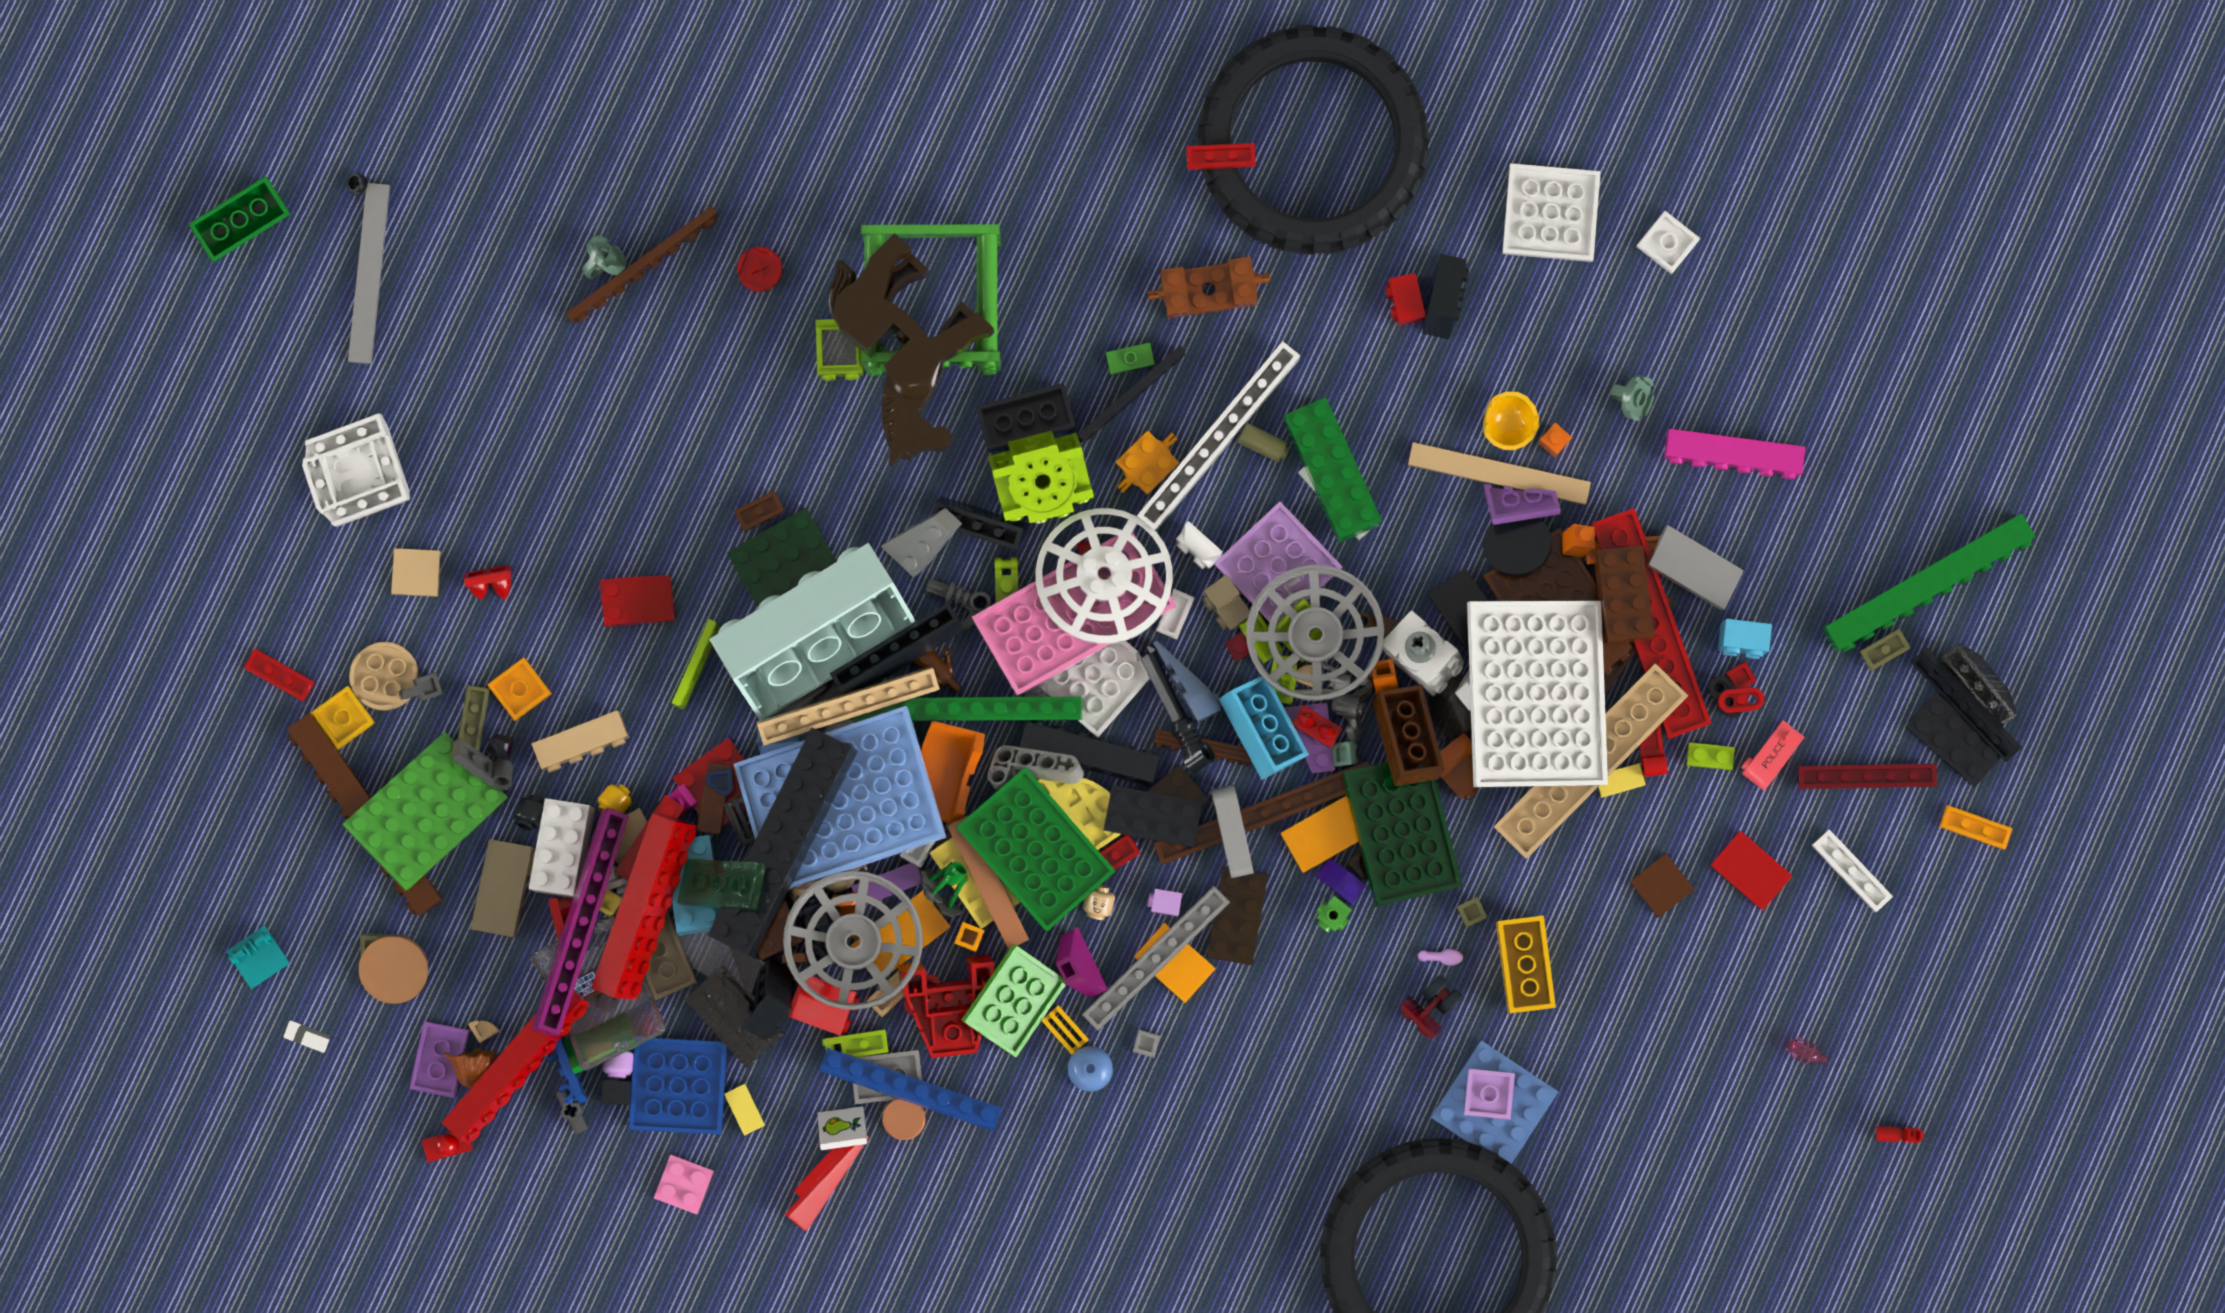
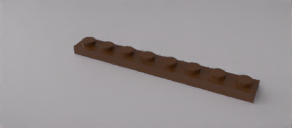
M710 206L566 313L568 319L573 325L576 322L578 324L584 322L589 317L588 313L592 310L603 308L608 303L606 300L611 296H619L626 290L625 286L630 282H638L643 278V273L649 268L651 270L657 268L662 263L661 259L667 255L672 256L681 249L679 246L684 242L690 243L699 236L698 232L703 228L709 229L717 223L716 219L719 217L716 210Z

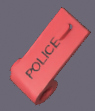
M1782 721L1753 759L1748 757L1741 766L1744 770L1742 775L1764 791L1802 742L1804 736L1785 721Z

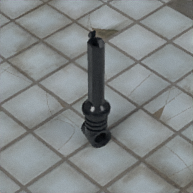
M1149 645L1147 649L1150 654L1143 656L1141 651L1137 652V661L1142 662L1172 721L1171 735L1176 737L1177 740L1180 739L1179 744L1182 745V750H1185L1183 753L1184 764L1191 772L1196 773L1214 762L1215 754L1207 743L1201 742L1202 737H1198L1200 733L1195 732L1197 731V721L1192 720L1191 717L1186 715L1155 654L1157 649Z

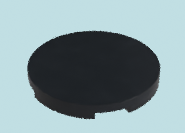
M1540 518L1495 525L1491 523L1483 538V550L1486 560L1498 573L1509 577H1524L1532 574L1544 562H1547L1552 550V539L1548 527Z

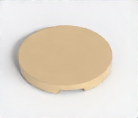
M377 642L364 648L354 658L349 672L350 685L356 697L366 706L381 711L393 710L407 703L411 698L401 700L398 691L413 687L412 680L419 677L418 666L413 656L405 648L392 642Z

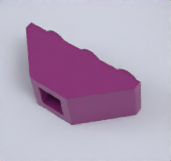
M1077 927L1061 935L1056 965L1065 984L1089 998L1108 990L1079 928Z

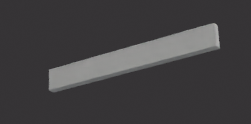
M368 183L366 188L348 356L349 363L372 365L390 185Z
M1213 886L1082 1015L1099 1031L1230 903L1229 900Z

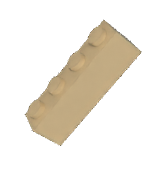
M617 710L534 742L532 746L543 771L548 770V773L561 769V764L568 761L570 764H574L583 760L582 756L591 753V756L604 752L603 748L612 745L613 748L626 743L625 739L630 737L621 714Z

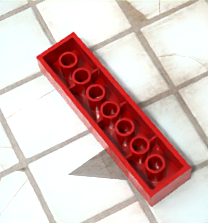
M652 813L591 989L613 998L636 1000L637 996L641 993V984L649 970V961L657 947V939L664 927L667 910L672 904L675 887L680 882V873L688 859L687 853L690 844L695 839L696 825L676 817Z

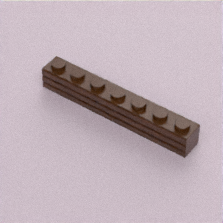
M1156 729L1154 739L1156 747L1164 748L1166 746L1170 747L1172 751L1182 750V745L1179 744L1180 739L1177 740L1169 731ZM1202 738L1201 742L1207 743L1212 748L1215 760L1223 758L1226 759V762L1234 763L1237 761L1243 766L1252 764L1244 747Z

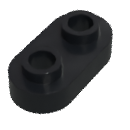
M1717 676L1708 684V692L1717 705L1718 697L1722 693L1716 691L1715 686L1717 684L1723 686L1722 692L1735 689L1729 679L1724 676ZM1731 698L1725 699V704L1727 706H1729L1730 703H1733ZM1723 712V714L1729 718H1737L1740 715H1742L1743 712Z

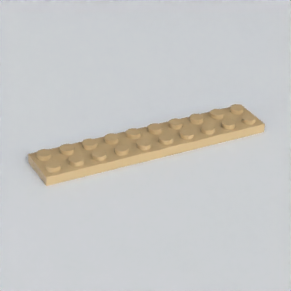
M1656 664L1605 714L1608 776L1688 697ZM1599 785L1533 786L1494 828L1527 859Z

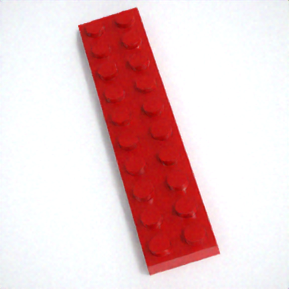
M1635 508L1591 523V527H1594L1595 538L1600 550L1643 546L1654 637L1651 640L1633 642L1644 674L1656 664L1688 695L1662 722L1667 739L1712 724L1659 575L1656 571L1646 566L1651 553Z

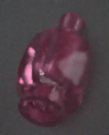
M1791 1038L1787 1043L1786 1051L1790 1052L1791 1057L1805 1064L1818 1062L1823 1065L1828 1061V1057L1821 1054L1819 1048L1814 1043L1804 1038Z

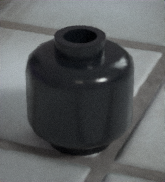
M530 795L529 798H521L513 813V818L516 821L515 824L527 831L539 828L544 807L542 804L543 800L534 795Z

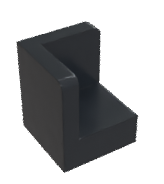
M604 1080L602 1103L630 1105L632 1082Z

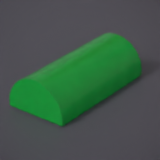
M264 176L188 225L214 263L291 214L274 186Z

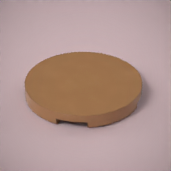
M386 935L371 942L364 950L359 962V977L365 990L375 999L390 1004L403 1003L417 996L426 984L428 960L423 949L410 938Z

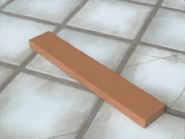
M966 816L947 827L1009 950L1013 944L1018 946L1029 940L998 876L955 828L968 817Z

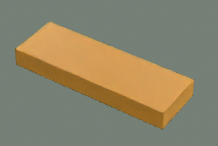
M1946 805L1939 825L1940 828L2002 850L2006 849L2012 831L2011 827Z

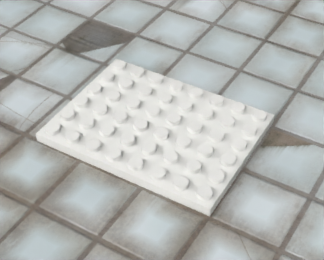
M1601 601L1467 602L1473 786L1608 785Z

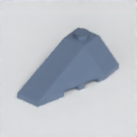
M1158 641L1153 642L1158 656L1197 724L1221 712L1218 694H1212L1211 690Z

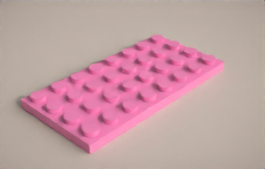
M1116 535L1100 544V546L1113 547L1119 536ZM1127 541L1121 552L1129 561L1141 558L1138 550ZM1070 561L1064 565V581L1077 577V564ZM1151 565L1152 583L1149 592L1161 599L1165 585L1153 565ZM1145 566L1132 570L1131 582L1143 588L1145 583ZM1102 568L1098 571V576L1100 579L1106 580L1110 578L1111 572L1106 568ZM1056 570L1043 576L1044 588L1057 584ZM1036 581L972 616L974 624L1017 697L1110 645L1085 642L1061 630L1043 609L1038 597ZM1077 586L1067 590L1071 598L1082 607L1087 595L1083 593L1081 588ZM1126 591L1118 598L1120 609L1124 610L1130 606L1138 596ZM1060 593L1047 597L1054 611L1066 623L1072 626L1078 613L1067 605ZM1171 595L1160 616L1176 608ZM1096 600L1090 612L1098 614L1112 613L1109 602ZM1144 600L1133 613L1123 618L1127 631L1143 623L1154 612L1156 607ZM1086 618L1080 631L1094 635L1118 634L1115 621H1095Z

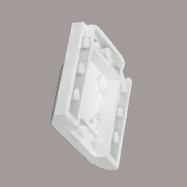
M378 413L305 441L306 454L305 458H303L302 467L316 509L333 526H341L410 500L409 488L388 425L382 414Z

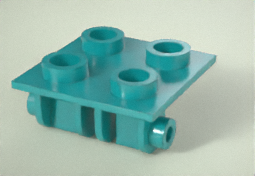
M265 925L226 951L229 955V960L232 964H235L251 989L290 964Z

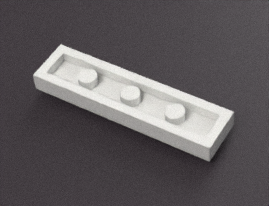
M1827 830L1811 845L1875 913L1893 897L1830 830Z

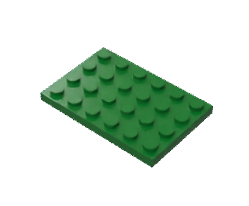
M1026 767L955 827L1045 932L1050 930L1116 872Z

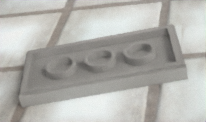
M1669 525L1664 527L1646 564L1647 567L1721 611L1725 610L1744 571Z

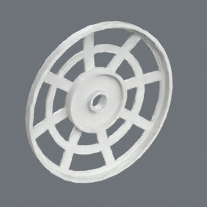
M1096 508L1082 511L1061 522L1043 543L1035 570L1038 597L1050 619L1069 635L1082 641L1096 644L1123 642L1147 630L1165 609L1173 582L1170 555L1158 533L1137 516L1111 508ZM1110 514L1124 517L1128 521L1123 530L1112 527L1094 528L1090 516ZM1082 520L1085 531L1073 537L1064 548L1052 543L1065 527L1074 521ZM1136 524L1143 527L1153 537L1161 553L1148 556L1142 544L1131 535ZM1097 534H1112L1119 537L1113 547L1100 546ZM1088 537L1091 550L1086 552L1083 557L1071 551L1078 542ZM1127 541L1138 550L1141 558L1129 561L1121 552ZM1048 551L1060 557L1056 568L1057 584L1044 588L1042 569ZM1065 560H1069L1078 565L1077 577L1064 581ZM1164 562L1166 582L1164 593L1160 599L1149 592L1152 583L1151 565ZM1145 566V583L1143 588L1131 582L1132 570ZM1106 568L1111 572V576L1106 580H1102L1098 576V571ZM1077 586L1081 588L1083 593L1087 595L1082 607L1071 598L1067 590ZM1126 591L1138 596L1130 606L1124 610L1120 609L1118 598ZM1060 593L1067 605L1078 613L1072 626L1066 623L1054 611L1047 597ZM1096 600L1109 602L1112 613L1098 614L1090 612ZM1144 600L1156 607L1154 612L1143 623L1127 631L1123 618L1133 613ZM1086 618L1095 621H1115L1118 634L1094 635L1080 631Z

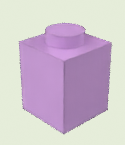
M1155 889L1154 894L1149 893L1147 907H1152L1151 913L1178 917L1182 893Z

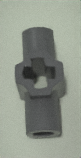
M570 1091L555 1093L563 1108L560 1113L563 1119H568L575 1135L589 1129L582 1116L584 1109L581 1103H576L574 1100L567 1104L563 1101L564 1098L570 1095ZM569 1105L577 1107L578 1111L575 1112V1117L567 1115L566 1111L569 1110Z

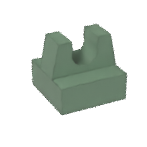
M1355 741L1333 744L1334 767L1355 765L1359 762V759L1356 758L1357 744H1355Z

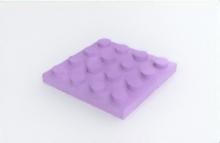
M1281 502L1275 505L1214 563L1215 567L1224 576L1227 575L1237 590L1252 605L1263 588L1274 578L1286 571L1309 565L1343 568ZM1319 574V588H1322L1334 576ZM1303 575L1304 578L1299 576L1301 581L1291 587L1288 586V583L1295 578L1290 579L1276 588L1275 591L1285 600L1289 597V594L1283 587L1284 585L1293 594L1309 589V575ZM1310 596L1304 597V599L1308 601ZM1267 597L1259 613L1270 623L1271 617L1278 606ZM1284 612L1281 614L1279 620L1285 615Z

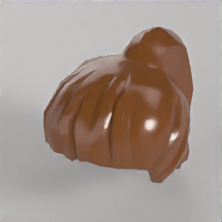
M476 1049L473 1053L463 1052L459 1055L443 1053L451 1062L456 1078L467 1088H472L497 1059L496 1052H487Z

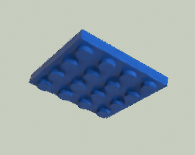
M636 1037L638 1047L634 1048L629 1130L722 1135L728 1042Z

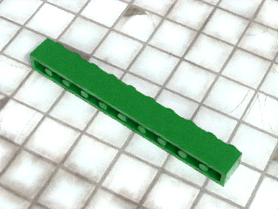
M2021 513L1822 628L1835 652L1842 649L1843 653L1855 647L1854 642L1861 638L1864 642L1875 635L1873 631L1881 627L1882 630H1885L1895 624L1893 619L1901 616L1904 619L1914 613L1912 608L1920 604L1923 608L1934 601L1932 597L1940 593L1941 596H1944L1954 590L1952 585L1960 582L1963 585L1973 579L1971 574L1979 570L1982 574L1993 567L1991 563L1999 559L2000 562H2003L2013 556L2011 551L2018 548L2022 551L2032 545L2030 540L2036 536Z
M1083 697L912 698L852 717L853 722H859L907 706L912 721L1083 720Z

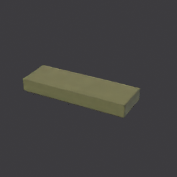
M467 685L458 739H463L479 751L490 689Z

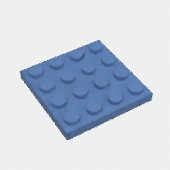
M1481 1040L1430 1118L1466 1142L1484 1147L1512 1164L1556 1097L1558 1091ZM1468 1069L1515 1073L1511 1120L1464 1115Z

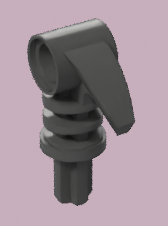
M930 579L926 586L927 592L944 597V603H950L952 600L955 601L956 606L958 603H961L962 608L969 610V616L961 623L964 630L975 625L972 616L991 606L990 597L984 592L971 593L970 588L967 591L963 590L964 586L956 588V582L952 581L948 585ZM979 597L987 600V605L983 609H978L974 606L975 600Z

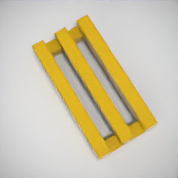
M1059 1005L1041 1020L1071 1055L1089 1040ZM1057 1012L1061 1014V1016L1082 1038L1080 1042L1077 1041V1039L1070 1033V1031L1055 1016ZM1052 1018L1076 1045L1075 1047H1070L1048 1022L1049 1019Z

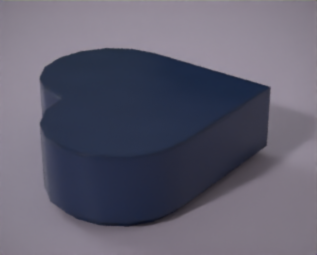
M732 769L709 772L706 776L707 785L716 789L719 795L729 796L734 790Z

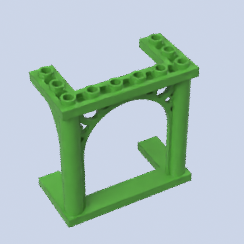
M999 224L861 225V234L864 242V269L869 258L894 233L899 238H977V300L974 313L978 312L994 328L995 333L989 338L976 341L974 350H966L946 361L943 368H949V365H958L959 368H972V364H977L978 372H983V375H996V372H1001V359L997 344V246H1001ZM886 342L871 358L864 352H861V362L864 371L869 372L870 376H881L882 372H886L884 365L904 345L900 343L897 349L889 351L886 348Z

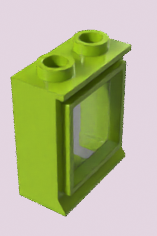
M834 319L816 320L818 377H822L823 381H834L836 377H845V380H858L859 376H864V368L861 362L862 351L842 335Z

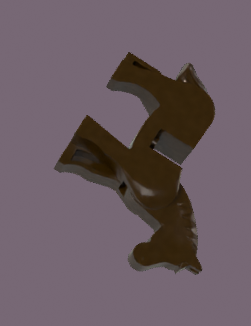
M895 233L869 258L866 268L858 279L855 271L844 261L839 260L836 265L835 277L828 299L830 313L842 335L868 357L871 358L894 334L904 345L884 365L887 379L882 394L881 411L884 435L891 451L889 456L890 467L900 459L911 461L913 457L921 452H944L951 446L952 436L947 428L943 426L932 427L927 420L919 417V415L937 390L944 363L966 351L974 342L983 338H989L995 333L994 328L978 312L974 313L961 301L937 335L929 339L921 327L907 313L892 303L894 298L905 286L925 279L930 274L929 269L912 254L911 248ZM902 259H905L900 264L895 266L897 262H899Z

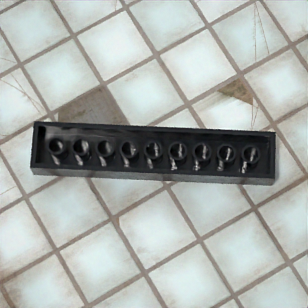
M811 727L707 936L755 959L858 752L855 748Z

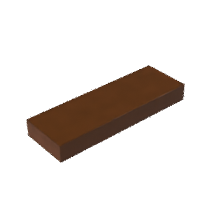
M708 763L706 776L711 771L730 769L731 766ZM706 777L697 831L720 835L724 814L723 804L726 802V796L719 795L716 789L709 787L706 783Z

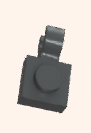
M436 672L412 680L413 687L398 691L401 700L418 696L419 701H424L443 694Z

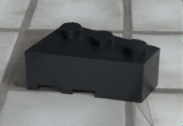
M1440 254L1422 334L1449 339L1454 321H1459L1461 308L1457 306L1458 301L1463 302L1465 288H1461L1462 282H1467L1469 269L1465 268L1466 259Z
M769 957L757 973L751 994L755 997L753 1006L749 1005L747 1008L750 1016L743 1023L742 1029L765 1041L782 1018H787L792 1010L790 1002L793 997L791 990L794 979L788 966Z

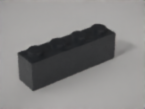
M942 496L935 502L932 515L946 508L962 523L956 530L957 532L1015 550L1022 543L1027 525L1026 522L1020 520L1005 521L1004 515Z

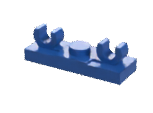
M561 1037L556 1043L553 1055L546 1059L549 1063H553L557 1059L561 1064L557 1066L559 1073L570 1084L559 1087L561 1093L570 1091V1095L564 1098L563 1101L568 1104L576 1098L580 1103L588 1101L578 1074H574L571 1069L564 1040Z

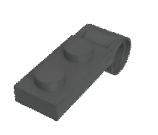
M459 738L454 741L452 759L457 764H460L474 776H477L497 790H507L511 787L513 764L510 761L500 759L493 762L463 739Z

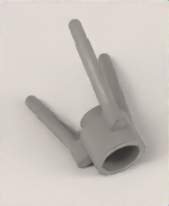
M1321 662L1322 668L1331 672L1336 670V668ZM1343 673L1329 680V687H1333V689H1322V694L1331 693L1349 685L1351 675ZM1295 689V692L1312 694V689Z

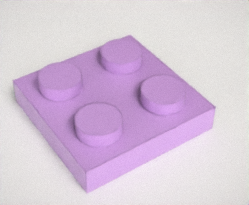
M1468 1069L1464 1115L1511 1120L1515 1073Z

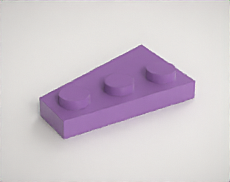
M1484 484V493L1493 525L1560 514V505L1556 491L1531 488L1522 491L1513 490V487L1504 486V489L1492 488V485Z
M1327 703L1304 705L1329 720ZM1302 706L1284 707L1292 723ZM1295 728L1309 754L1305 757L1311 773L1334 772L1332 748H1328Z

